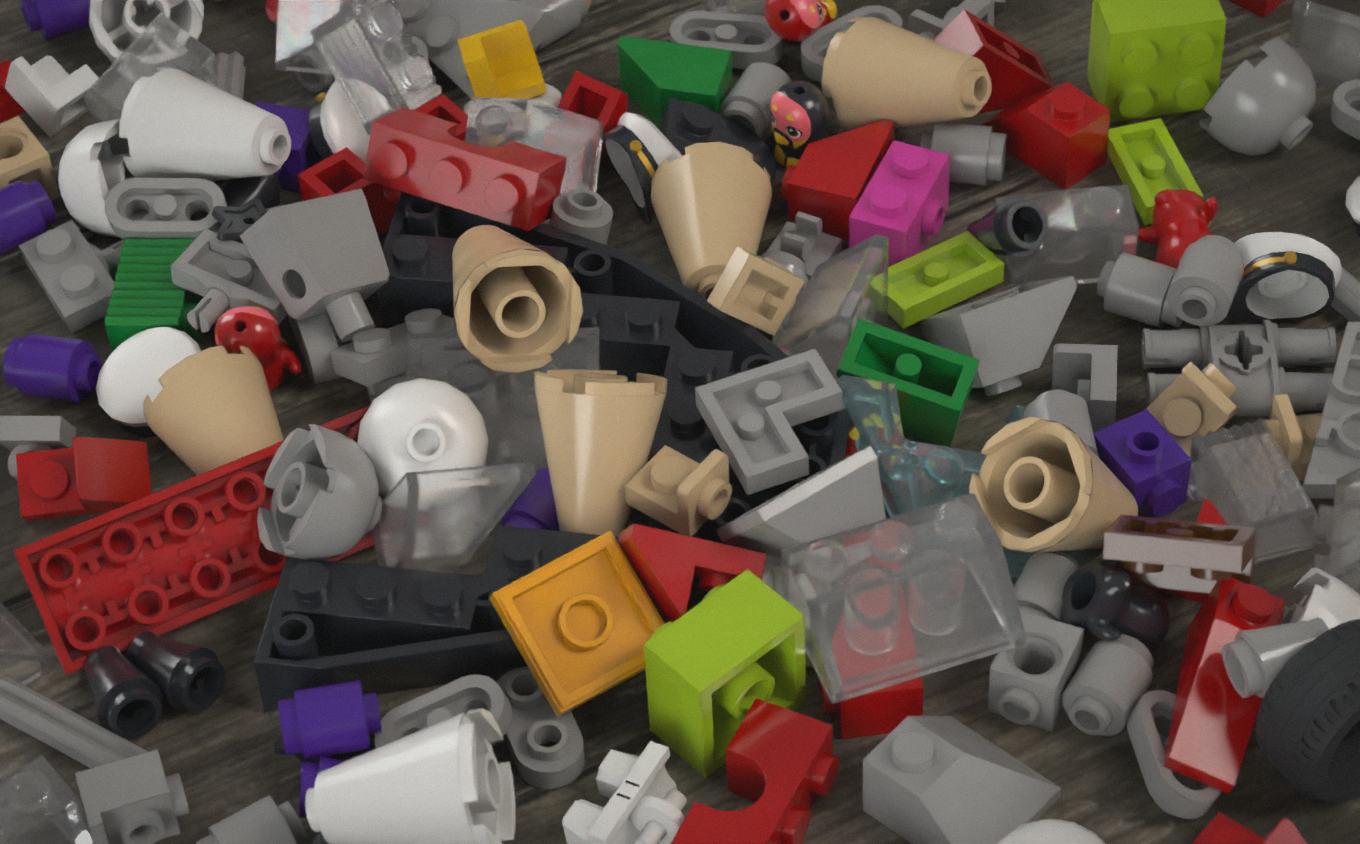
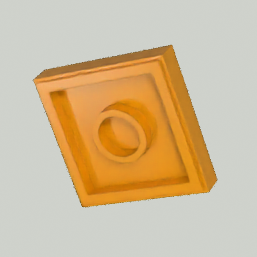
M611 530L495 591L489 598L557 718L644 671L643 644L650 639L660 626L665 624Z

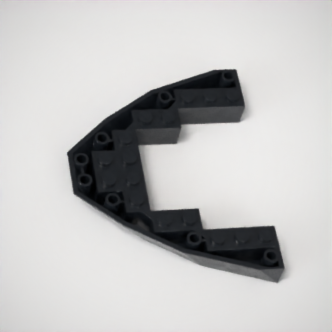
M402 191L400 193L383 247V254L390 272L389 280L377 290L382 327L391 328L404 323L406 315L421 309H438L443 315L454 318L452 253L455 243L467 230L480 225L495 226L560 260L570 270L580 287L583 313L578 332L569 345L565 341L559 349L551 354L553 360L548 363L549 370L617 371V375L626 376L627 382H636L637 373L651 374L667 379V393L647 463L665 445L698 463H701L715 449L722 452L696 407L695 388L789 357L752 325L718 310L707 302L708 299L629 252L543 223L530 231H526ZM842 401V410L791 427L809 456V475L747 495L729 464V484H731L732 493L728 505L719 517L713 520L708 519L692 537L730 545L721 541L716 529L824 468L844 459L852 408ZM634 508L631 525L638 524L680 534ZM496 525L484 576L286 557L253 661L264 712L279 710L278 700L295 698L294 691L360 680L363 694L376 692L377 695L444 685L468 675L488 676L524 663V658L489 599L492 593L601 535ZM693 577L690 594L699 590L698 577Z

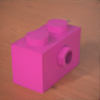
M893 140L849 216V270L872 275L926 249L932 236H936L939 233L948 209L950 155Z

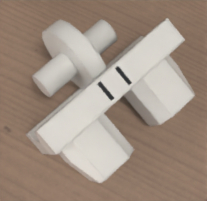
M650 741L640 757L611 749L599 766L596 777L599 794L611 799L605 807L583 799L575 800L563 817L562 822L567 844H671L686 818L681 810L687 803V800L681 792L677 791L676 783L668 775L665 768V763L670 757L669 747Z

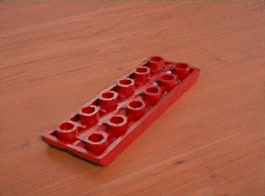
M370 405L320 426L339 432L357 443L360 422ZM284 440L13 551L65 675L83 668L88 655L99 647L114 646L120 651H124L129 648L134 638L142 632L151 631L157 635H162L278 585L285 559L289 556L266 549L259 537L257 516L258 507L270 510L274 489L266 487L263 483L267 470ZM378 493L382 499V511L376 526L370 532H366L362 539L349 551L337 558L324 561H337L431 521L429 513L425 509L399 506Z

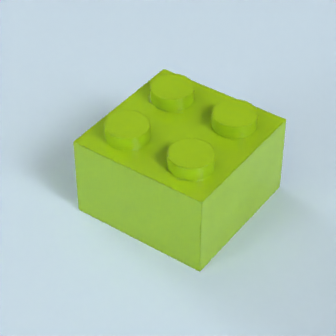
M1093 0L1087 79L1095 100L1110 110V122L1205 109L1208 102L1219 89L1227 19L1219 0Z
M748 569L726 585H719L706 594L700 604L675 622H667L660 626L650 639L643 644L650 730L704 778L727 762L726 748L756 698L791 711H795L806 703L805 616Z

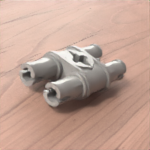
M1263 320L1262 324L1199 326L1198 329H1143L1141 358L1143 369L1184 368L1191 361L1202 371L1211 362L1238 389L1229 398L1240 409L1233 417L1268 416L1270 420L1273 396L1288 394L1294 412L1323 411L1333 373L1285 372L1283 367L1326 366L1327 368H1334V358H1336V333L1334 327H1326V329L1278 328L1277 323ZM1148 373L1146 406L1148 407L1180 374Z

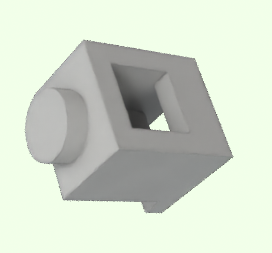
M158 749L75 773L94 844H154L161 839L181 834L177 817L190 813L179 773L165 777Z

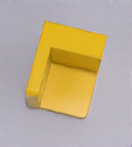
M523 20L510 22L458 39L463 63L481 114L547 92L541 69Z

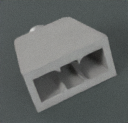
M362 189L271 208L240 235L244 246L290 317L302 320L328 313L341 342L351 341L356 333L375 328L364 300L388 282L390 272Z

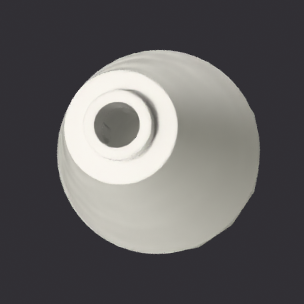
M161 67L156 69L158 72L152 77L142 76L134 83L124 101L119 122V137L128 139L131 157L123 156L127 169L135 178H202L209 181L272 175L280 169L291 151V138L287 126L279 116L179 69Z
M484 708L466 711L319 772L314 788H309L305 797L306 814L310 827L315 832L321 831L324 839L329 844H503L501 841L512 840L515 833L516 814L513 776L510 762L498 763L494 756L490 742L503 741L504 739L492 713Z

